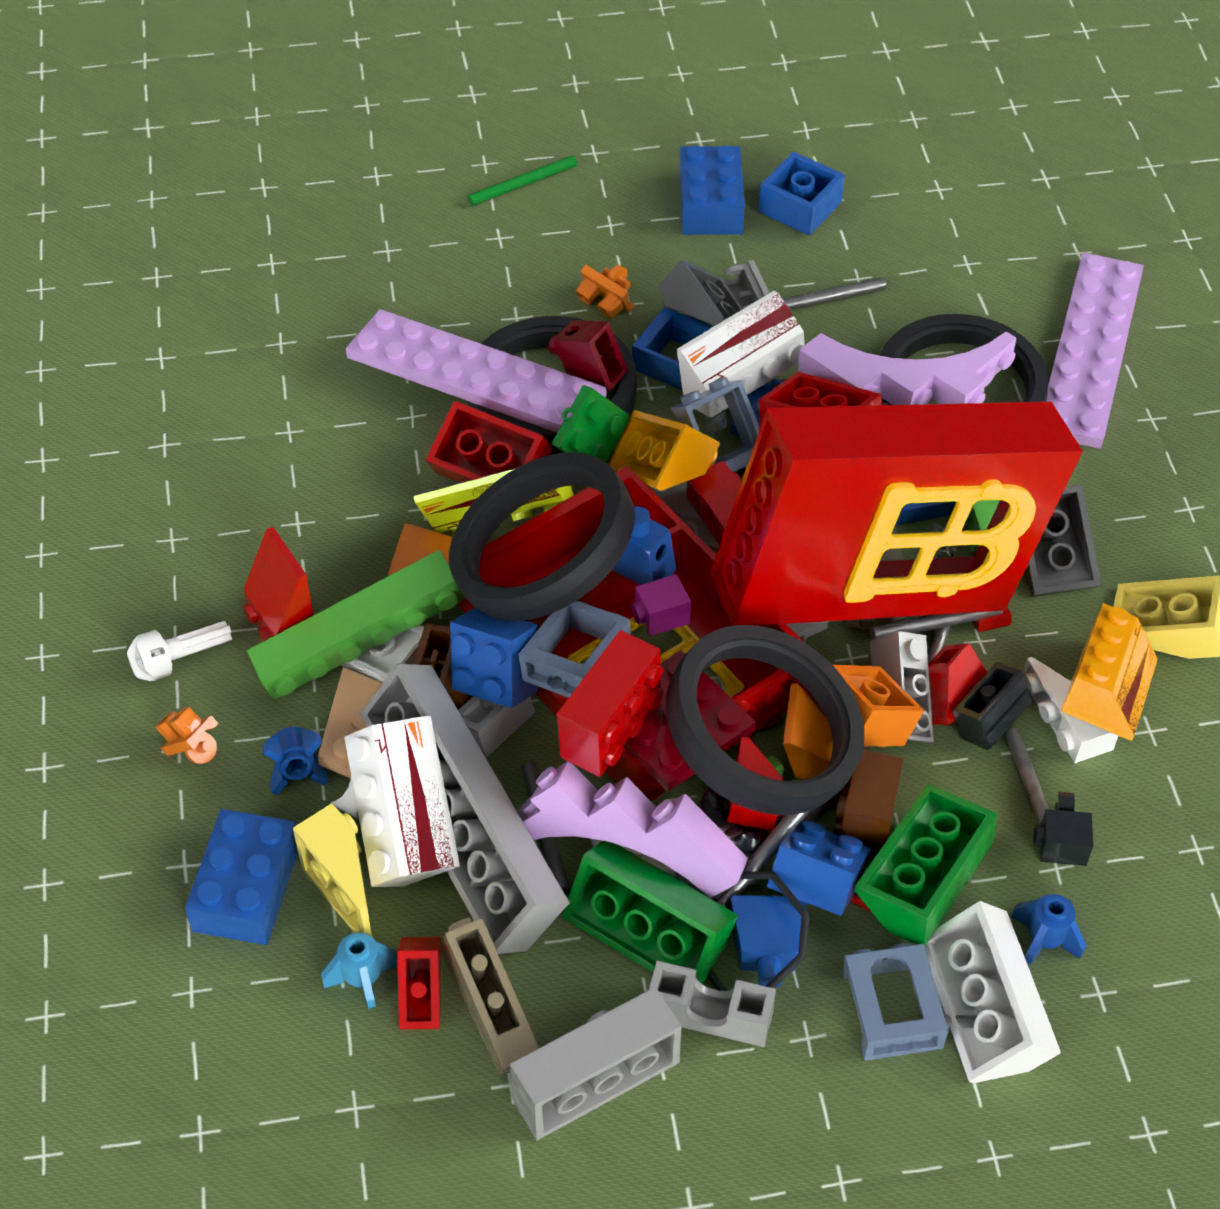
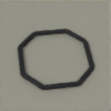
M743 871L740 879H772L801 915L798 955L766 985V987L775 988L806 956L810 917L808 911L776 873L772 871ZM728 888L727 890H725V891H723V892L717 894L716 896H714V897H712V898H710V899H712L713 901L716 902V901H717L721 896H723L730 888ZM711 970L708 978L717 990L729 991L714 971Z

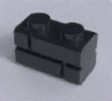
M995 663L989 669L987 675L983 676L952 710L955 722L958 723L957 728L960 737L986 750L990 749L1033 701L1030 689L1027 688L1029 684L1026 674L1003 663Z

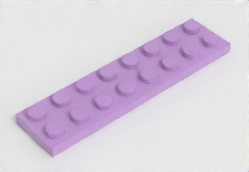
M1084 252L1080 260L1055 357L1046 402L1054 404L1079 444L1101 449L1144 265Z
M379 309L346 347L347 358L556 433L564 421L562 418L563 411L566 408H571L582 385L593 388L606 398V387L382 309ZM569 412L567 414L568 418L572 416V413Z

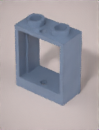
M723 377L709 383L710 389L700 393L699 390L683 395L680 397L682 402L671 407L676 422L686 424L700 432L692 410L724 395L743 446L717 458L714 464L725 461L730 470L736 472L748 465L760 427L742 380L728 381L727 377Z
M575 601L567 607L552 613L518 654L522 680L570 697L619 630L631 634L630 620L619 614L611 613L579 601ZM571 628L603 639L583 665L551 653Z

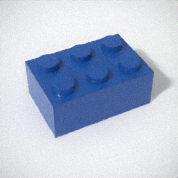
M740 146L680 147L679 181L682 235L743 234L745 203Z
M226 809L220 810L185 906L192 932L268 945L298 855L293 827L296 826L295 821Z

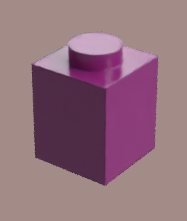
M675 574L636 586L635 602L631 604V610L638 625L643 624L650 637L690 624L691 600L678 575Z

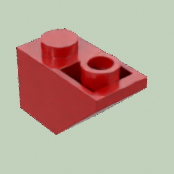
M969 643L946 645L928 663L932 725L943 724L947 726L953 724L955 719L952 710L979 680L987 675V670Z

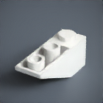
M1027 658L1023 672L1026 674L1029 684L1027 688L1030 689L1031 695L1039 707L1043 721L1051 725L1056 733L1060 748L1064 752H1068L1073 762L1077 763L1114 750L1118 735L1061 712L1071 681L1035 658Z

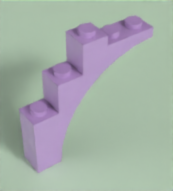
M1004 332L988 344L965 353L944 358L916 360L889 358L865 353L843 345L820 333L799 350L797 372L880 393L882 398L892 405L928 404L931 399L938 404L983 403L985 399V386L992 381L994 375L1002 369L1006 370L1014 361L1016 337L1008 332Z
M569 761L556 769L551 766L543 771L536 780L538 785L536 791L523 804L522 808L517 810L533 840L546 837L576 836L604 840L625 846L664 863L687 878L709 898L736 885L748 860L744 853L686 794L672 802L667 799L656 807L627 777L614 785L607 783L597 790Z

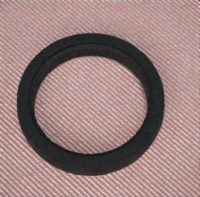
M942 314L917 320L896 332L888 340L880 356L907 359L921 349L938 344L959 343L980 347L988 344L1004 332H1008L1016 337L1014 347L1015 359L1011 365L1016 369L1024 382L1026 389V399L1024 402L1047 401L1048 373L1039 352L1020 333L1002 323L984 317L967 314Z
M566 316L529 318L499 329L487 337L481 344L515 355L528 349L549 346L551 338L558 335L571 321L587 320ZM614 334L628 372L617 382L609 400L631 415L637 393L635 364L627 346ZM467 401L469 407L544 436L552 448L550 455L563 453L552 445L557 434L556 432Z
M568 452L552 454L530 461L498 479L466 511L454 532L450 544L449 568L451 575L464 597L481 613L491 618L504 621H523L554 613L590 592L618 563L628 546L634 528L635 510L632 499L624 482L605 461L593 455ZM565 486H587L603 493L604 510L595 534L573 559L557 571L535 582L517 587H497L481 580L480 560L487 541L496 528L520 506L545 492Z
M735 625L717 629L701 638L683 656L669 682L666 694V717L671 736L678 751L692 771L704 783L721 796L742 807L773 815H794L813 810L827 802L846 785L860 762L864 748L865 732L862 714L852 690L837 669L819 652L784 632L755 625ZM746 658L771 664L797 679L812 693L828 719L833 741L832 756L828 768L823 773L806 780L781 781L761 776L734 761L717 745L701 718L697 703V685L701 672L710 665L722 660Z

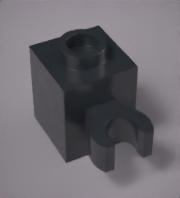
M1059 792L1058 802H1055V810L1045 809L1041 824H1035L1033 844L1035 847H1040V862L1087 866L1094 846L1092 813L1074 812V793Z

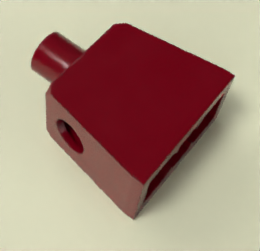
M574 320L558 335L553 336L549 342L550 353L560 357L567 374L606 387V391H610L628 372L609 322Z

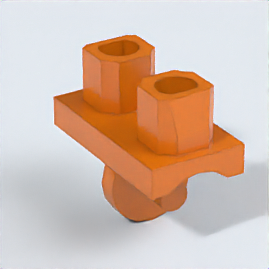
M588 265L581 269L580 273L583 280L575 290L581 301L591 305L598 295L604 297L597 307L603 315L611 320L621 310L627 313L632 311L635 306L628 301L629 292L627 290L631 282L627 280L628 272L626 268L621 265H617L613 269L606 267L603 269L602 274Z
M185 707L178 713L175 711L169 712L155 726L159 733L167 740L161 747L167 756L184 752L189 761L200 765L210 762L216 755V741L213 736L204 732L215 728L219 724L212 716L199 718L190 707Z

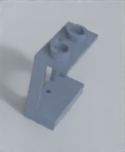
M901 943L892 946L890 949L878 951L861 949L853 952L851 955H845L842 978L843 980L849 979L863 1033L860 1047L864 1061L944 1048L948 1027L924 944L911 946L907 943ZM909 970L923 1019L884 1025L871 975Z

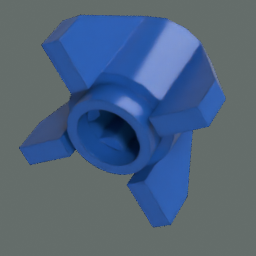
M291 726L278 731L266 740L262 745L263 755L276 761L270 781L271 793L278 796L288 784V779L300 780L308 774L310 779L324 786L329 782L328 772L319 765L318 758L314 754L316 749L322 744L319 733Z
M1048 894L1039 899L1018 903L1013 909L1011 917L1029 927L1030 935L1033 938L1025 956L1026 962L1030 965L1042 948L1052 949L1064 944L1063 949L1079 959L1083 955L1086 943L1075 921L1076 912L1071 900L1062 895Z

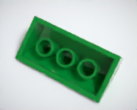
M926 784L855 885V892L889 933L915 945L924 944L925 947L992 846L997 813L935 786Z
M604 840L583 855L568 897L570 903L565 907L562 914L563 919L652 973L654 972L656 962L661 961L696 970V978L701 984H703L726 948L739 916L620 845Z

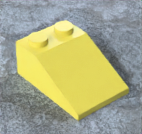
M1220 575L1118 584L1113 606L1123 608L1129 614L1138 618L1153 650L1188 659L1220 657Z
M331 803L293 827L301 868L353 932L372 936L359 854L362 850L355 836L358 828L347 812L341 814L334 804Z

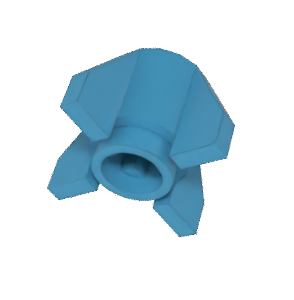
M355 931L347 933V936L338 945L337 954L321 973L323 986L327 988L344 983V979L354 987L363 988L368 1009L376 1007L371 985L379 977L381 969L385 971L398 967L397 951L376 942L368 934L356 933Z

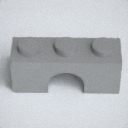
M661 961L656 962L649 990L654 987L658 989L683 1028L765 1047L774 1009L776 989L736 980L732 990H713L702 985L697 980L696 970Z

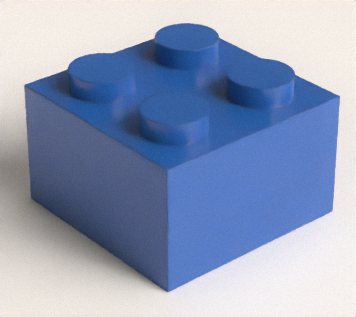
M793 151L761 183L759 212L810 236L841 204L845 175Z
M476 608L451 621L452 689L509 708L515 707L538 692V686L522 680L518 656L520 651L538 631V625L524 620L504 621L494 619L481 613Z
M800 822L780 844L772 872L782 879L797 899L841 916L855 894V885L863 875L871 848L862 845V842L853 836H838L827 832L824 826L816 822ZM769 879L767 887L781 892L772 879Z

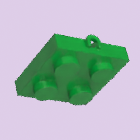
M582 385L571 408H566L563 411L562 418L564 421L552 445L563 453L590 454L607 463L631 416L593 388ZM569 412L572 413L570 418L567 417Z

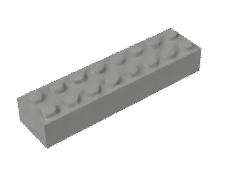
M397 664L360 714L367 727L416 717L431 716L460 867L448 870L447 873L473 920L483 919L497 953L526 952L570 902L432 665Z

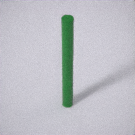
M574 155L469 194L467 196L469 204L471 206L480 204L576 167L577 160Z

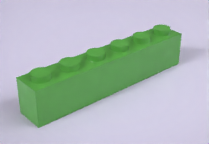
M439 549L247 650V653L261 683L272 699L275 700L292 693L296 688L313 679L324 676L328 671L343 663L355 660L362 653L389 642L400 633L421 625L425 620L436 614L453 608L457 603L466 598L453 579L449 565Z

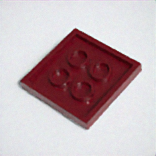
M681 650L661 663L663 667L661 689L664 690L662 700L655 710L650 709L647 712L635 738L629 737L623 746L667 792L694 774L673 741L666 717L667 689L678 663L685 655ZM702 671L697 685L699 712L709 734L725 752L740 742L741 737H747L754 732L756 721Z

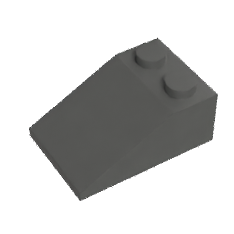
M680 260L657 286L664 297L663 304L668 309L676 312L679 311L687 317L713 326L718 325L743 309L720 276L684 260Z
M1082 484L1066 486L1028 563V567L1024 571L1033 596L1102 586Z

